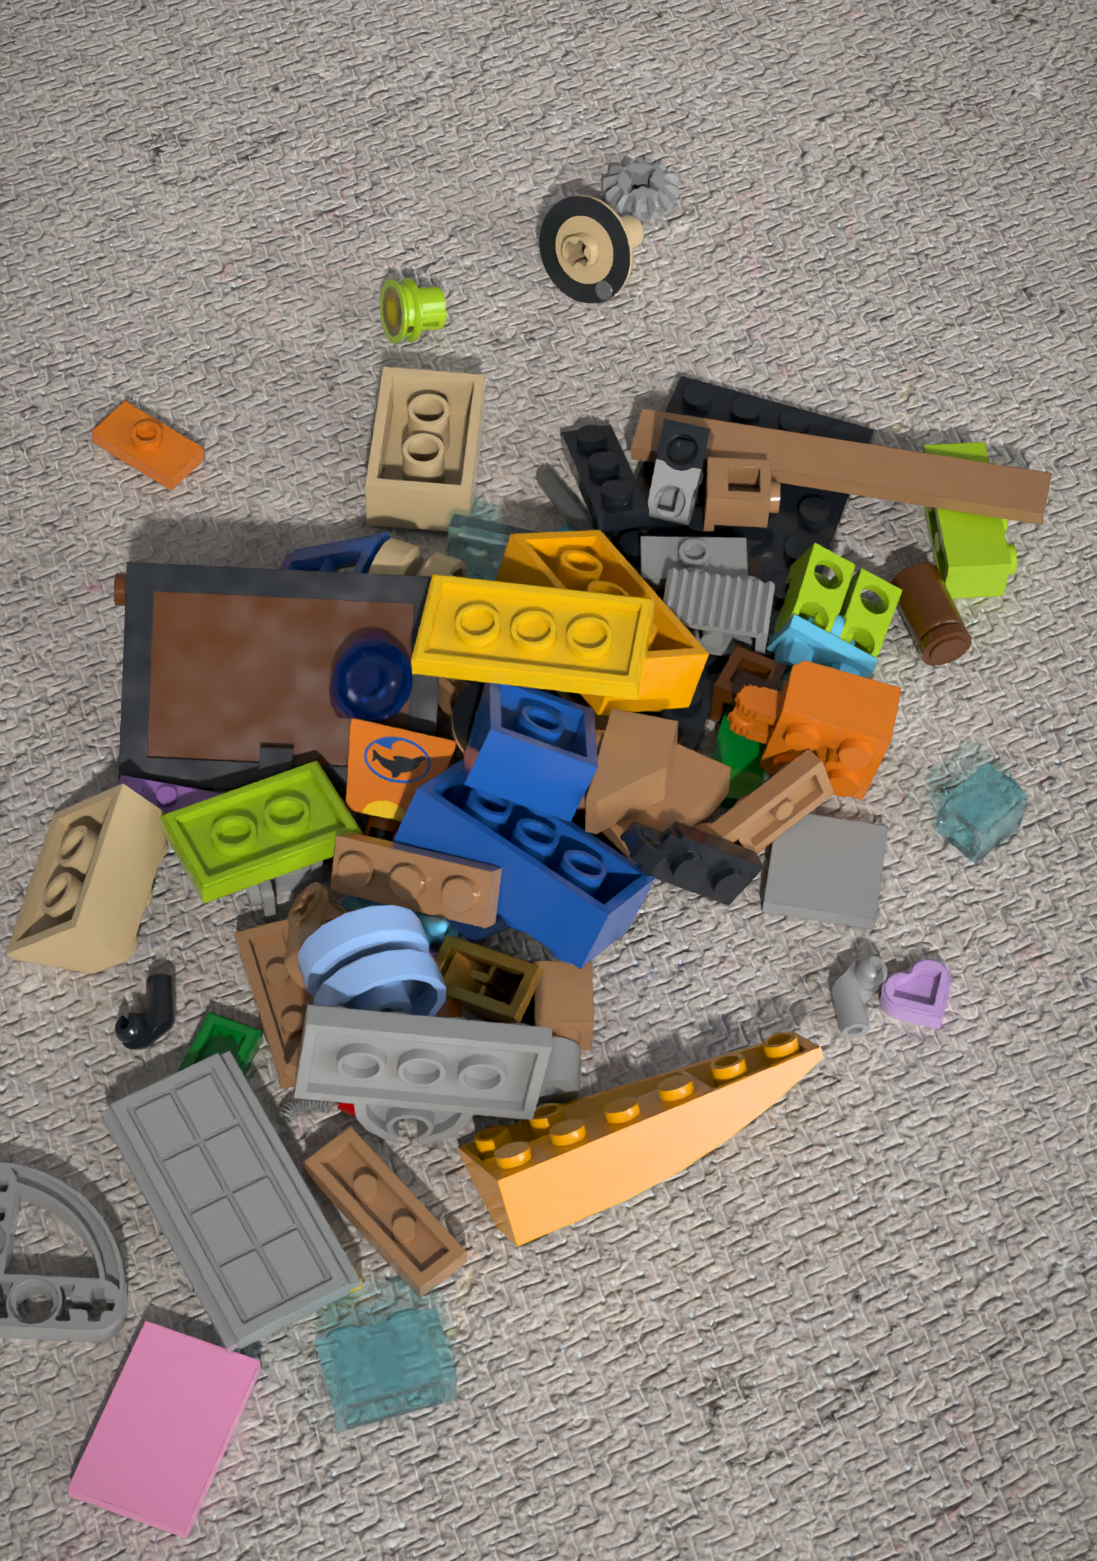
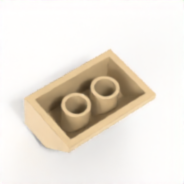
M123 783L53 813L6 955L18 961L94 974L128 961L138 945L137 932L144 910L153 897L152 884L158 865L168 849L167 838L162 830L160 816L167 813Z

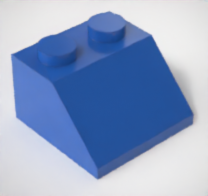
M485 682L464 753V785L473 788L478 794L486 798H503L523 805L530 812L545 818L554 816L571 822L598 769L594 710L535 688Z

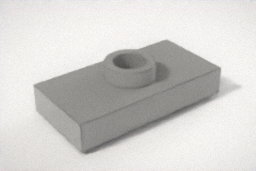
M641 536L640 576L653 590H665L668 569L673 567L678 571L697 568L710 575L717 573L721 577L728 575L732 579L748 576L746 538Z

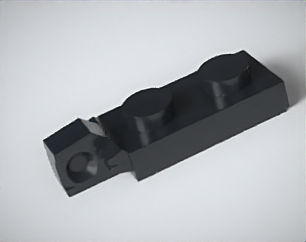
M633 821L620 836L630 852V859L636 862L639 870L648 876L656 877L658 880L728 906L764 868L754 851L678 821H675L664 832Z

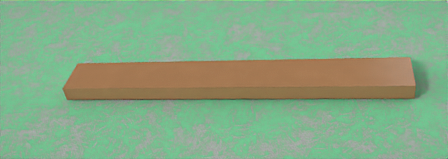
M642 409L631 445V459L656 463L664 419L711 429L714 439L710 456L708 457L771 460V482L1040 525L1043 524L1052 473L649 409Z

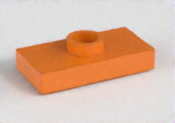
M127 401L122 402L91 431L94 444L171 491L205 459L203 447Z

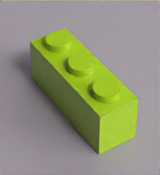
M985 442L924 445L923 453L997 464L996 462H989ZM923 506L934 563L952 599L1004 596L1008 576L1014 575L1017 569L1014 543H1007L1005 536L1008 528V519Z

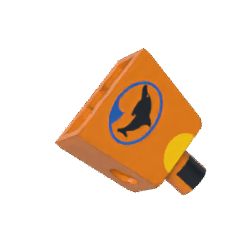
M352 718L349 736L346 808L350 812L369 816L365 836L393 841L417 788L450 767L457 749L456 741Z

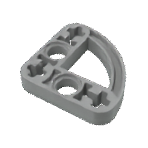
M0 1162V1186L2 1192H0V1306H3L2 1295L8 1294L6 1298L8 1317L2 1318L0 1314V1338L97 1343L108 1341L117 1336L123 1329L127 1319V1284L118 1246L100 1213L84 1196L60 1179L28 1166ZM21 1201L34 1204L49 1211L70 1226L90 1251L97 1266L99 1278L10 1274ZM31 1295H45L53 1301L50 1313L40 1320H27L18 1313L20 1304ZM64 1297H70L73 1309H69V1321H63L65 1317ZM95 1300H105L107 1305V1311L102 1312L100 1321H90L86 1311L93 1309Z

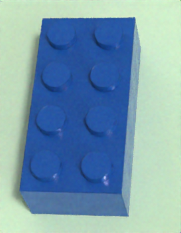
M464 759L417 788L392 841L502 867L497 914L511 928L527 933L548 947L554 957L565 963L573 964L579 969H582L629 930L656 877L648 876L639 870L637 864L592 834L585 832L584 829L572 821L568 822L554 816L549 818L541 817L530 812L523 805L503 798L490 799L478 794L473 788L464 785Z

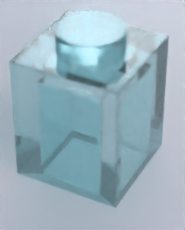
M987 762L942 799L935 830L976 864L1020 827L1029 796L1022 791L1019 784L1013 778L1002 775Z

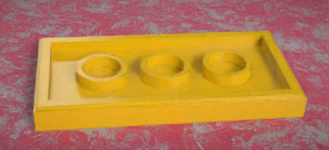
M432 574L412 655V674L638 700L655 612V599Z

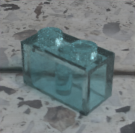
M415 1308L403 1309L388 1316L384 1322L362 1328L358 1325L340 1326L328 1332L325 1338L314 1340L317 1368L336 1433L457 1400V1375L436 1308L425 1311Z

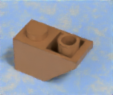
M611 709L606 730L596 729L595 731L598 769L578 808L586 809L585 832L598 834L665 799L677 754L678 721Z

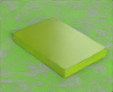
M318 761L160 816L162 830L203 904L334 857L336 835L348 831L362 835L360 828Z

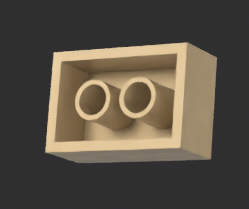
M383 366L365 483L367 525L470 534L485 418L484 374Z

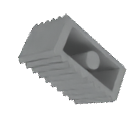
M675 567L668 569L663 602L709 654L730 657L738 645L765 657L775 584L771 581L763 583L760 579L752 576H740L732 579L728 575L723 577L717 573L710 575L697 568L682 569L680 571Z

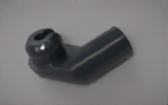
M163 973L147 977L146 1008L139 1013L129 1012L128 1019L123 1015L118 1018L114 1029L115 1035L126 1048L131 1050L147 1049L173 1028L175 1024L174 978Z

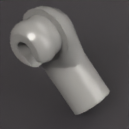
M866 955L861 960L854 961L832 985V999L840 1032L845 1038L860 1037L869 1031L864 1004L876 993L880 984L887 977V967L879 957Z

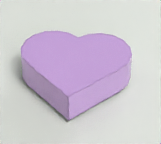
M922 959L911 965L908 972H896L889 975L883 982L880 991L879 1003L882 1010L888 1016L895 1019L940 1030L951 986V974L942 962L935 959Z

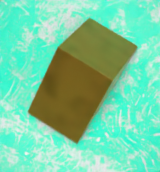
M446 935L434 960L438 965L446 986V997L455 999L460 1003L461 1008L488 1022L520 1023L544 972V969L539 965L450 935Z

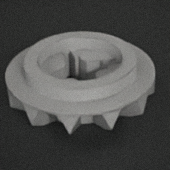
M647 157L642 163H635L631 159L626 158L622 166L611 165L608 177L603 178V198L616 213L622 216L631 215L638 220L657 218L669 212L678 200L677 174L667 172L665 162L651 165ZM633 183L638 186L649 183V188L641 186L632 191Z

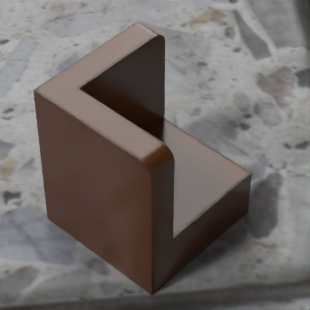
M737 645L714 684L710 720L721 724L726 705L736 707V695L740 693L744 685H757L758 688L766 687L782 692L786 665Z

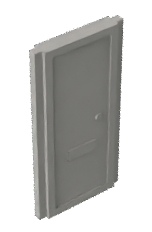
M230 1050L221 1055L216 1053L110 1104V1108L100 1112L105 1126L227 1353L236 1348L240 1350L350 1294L351 1290L361 1286L359 1276Z

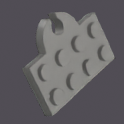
M307 1005L295 1075L294 1098L354 1104L356 1118L367 1131L391 1142H395L399 1136V1120L405 1118L417 1119L418 1144H429L451 1138L466 1128L473 1115L533 1120L552 1050V1028L529 1026L523 1023L505 1024L473 1021L462 1017L442 1018L410 1015L400 1011L379 1012L347 1009L337 1005Z

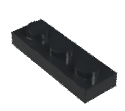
M611 424L604 426L586 425L578 430L561 432L562 451L596 529L604 533L649 525L648 504Z

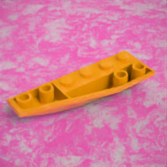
M796 1032L776 1033L765 1038L762 1043L563 1104L549 1103L536 1107L533 1120L524 1119L509 1126L494 1125L480 1130L474 1135V1140L458 1146L459 1154L496 1228L516 1246H520L622 1203L682 1171L730 1139L778 1101L824 1058L822 1049L819 1045Z

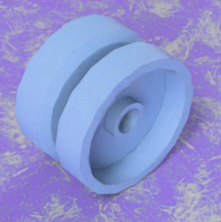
M395 905L370 906L345 913L317 929L305 940L297 953L298 968L306 991L314 997L313 1002L316 1006L337 1005L347 1009L379 1012L400 1011L410 1015L434 1017L446 1001V986L437 963L429 955V942L421 921L407 908Z

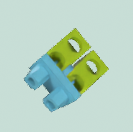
M814 543L790 567L786 583L789 584L784 605L778 614L774 634L770 636L766 650L775 654L774 661L786 665L785 681L789 676L792 666L805 660L867 678L874 672L878 660L877 656L903 590L863 568L852 576L856 566L854 563ZM815 566H827L836 575L830 580L815 572ZM861 591H873L880 596L881 600L874 604L861 597Z

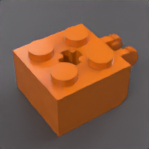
M805 660L792 666L782 692L766 687L758 688L757 685H744L740 693L736 695V707L728 715L729 730H733L734 734H738L739 737L743 735L746 739L763 743L758 768L765 769L766 773L775 775L783 765L792 762L809 749L823 762L834 791L833 795L863 800L891 743L902 688Z

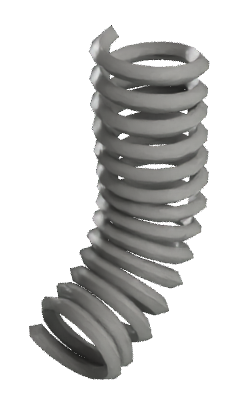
M293 1097V1102L289 1100V1104L284 1103V1107L281 1108V1112L278 1113L277 1117L283 1123H291L296 1114L301 1113V1111H310V1102L311 1112L314 1109L316 1113L318 1109L319 1113L321 1111L325 1113L327 1106V1113H329L331 1102L308 1099L300 1100L297 1098V1104L296 1099Z

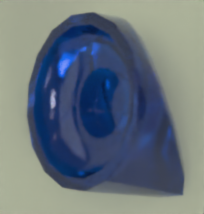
M384 629L370 631L354 640L335 663L330 678L329 696L332 709L338 718L347 720L354 718L368 722L385 721L398 713L409 699L413 685L412 668L402 650Z

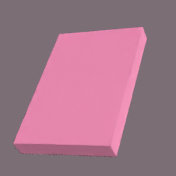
M145 1320L68 1485L69 1497L187 1539L260 1374V1360L234 1351L227 1353L223 1347Z

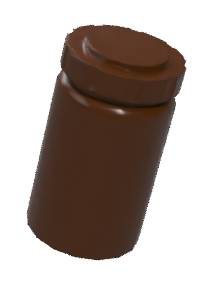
M918 563L903 569L895 575L890 584L903 590L897 606L925 664L939 666L950 663L964 655L972 644V638L937 566L932 563Z

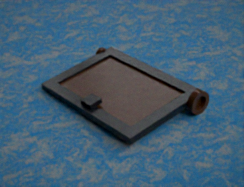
M127 562L126 573H116L114 581L115 606H125L118 782L120 776L124 775L183 787L238 789L318 761L336 792L346 795L349 736L352 718L437 737L439 677L412 674L411 666L412 655L432 577Z

